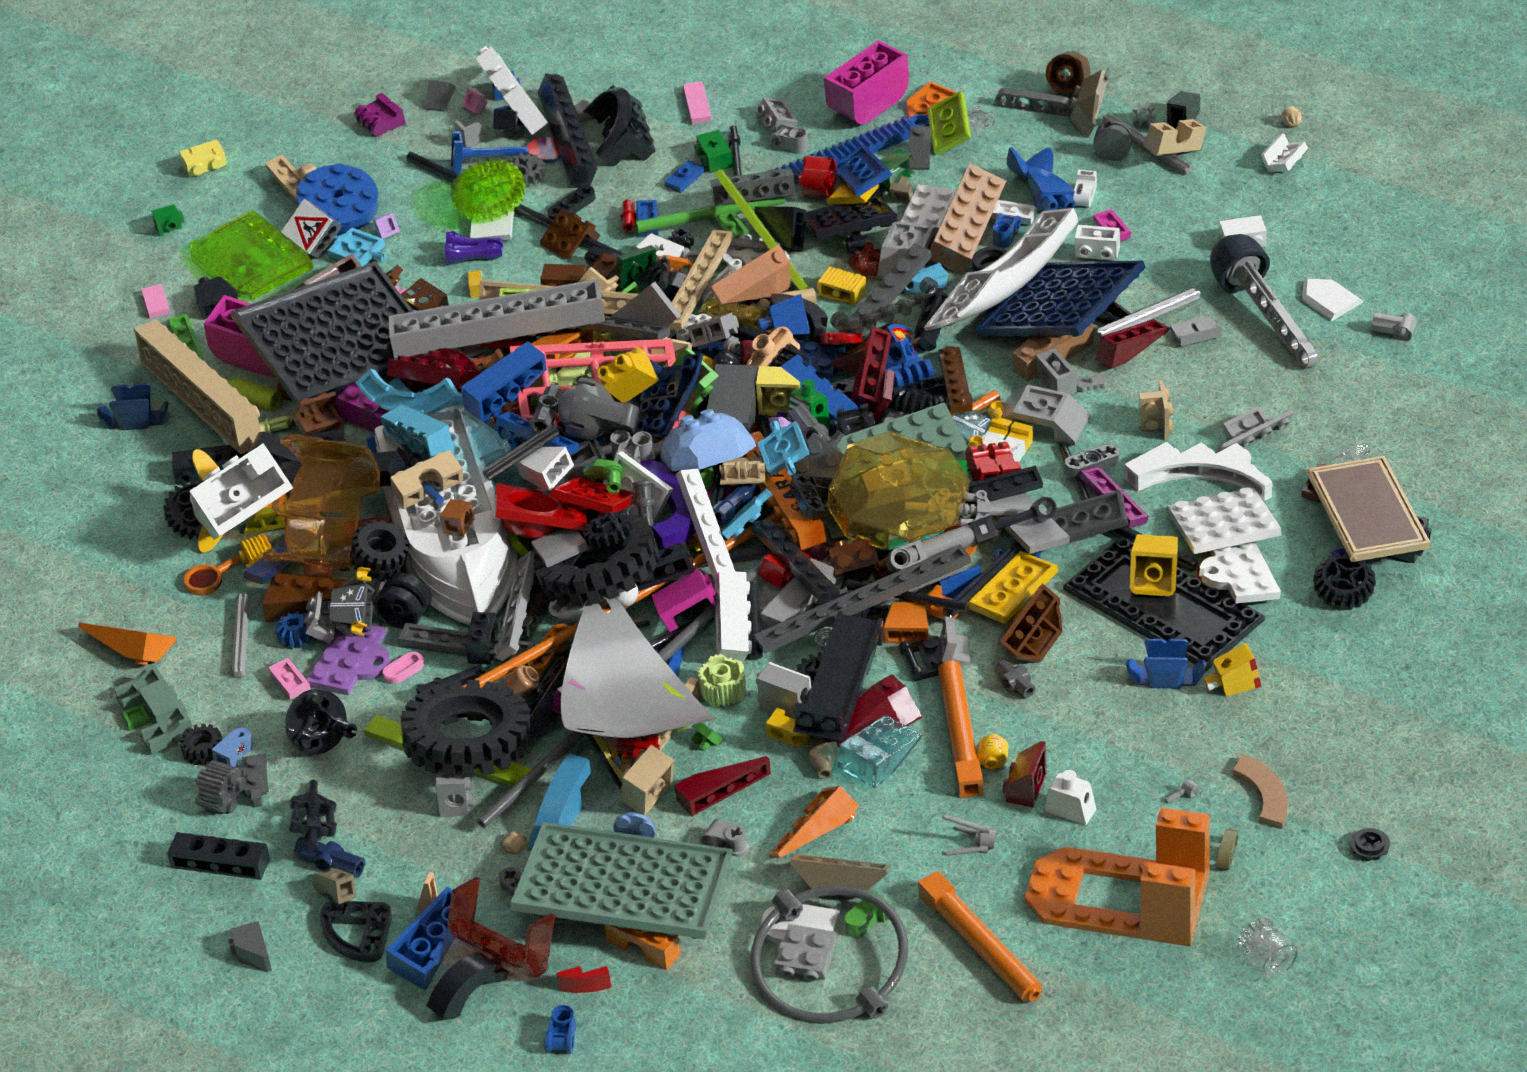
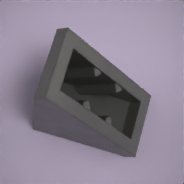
M429 80L426 110L445 112L456 86L449 82Z

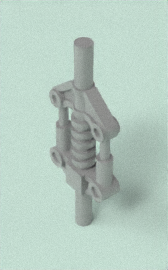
M942 489L928 503L905 502L904 511L927 512V515L942 529L946 528L948 524L960 525L962 527L969 522L989 515L1010 517L1017 514V508L991 507V502H989L987 493L984 490H979L976 493L949 494L948 490ZM949 499H961V501L976 502L977 506H974V504H971V506H968V504L962 505L961 503L959 505H956V503L950 505V503L946 502ZM952 514L955 516V514H958V516H962L964 514V516L970 515L973 517L976 515V518L950 520L946 515Z

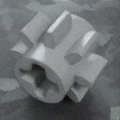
M1138 102L1139 108L1131 110L1136 113L1132 120L1138 119L1139 126L1142 125V122H1146L1149 126V119H1156L1152 115V111L1155 108L1150 109L1148 107L1149 102L1145 106ZM1143 108L1144 111H1149L1147 119L1138 116L1141 113L1140 109Z

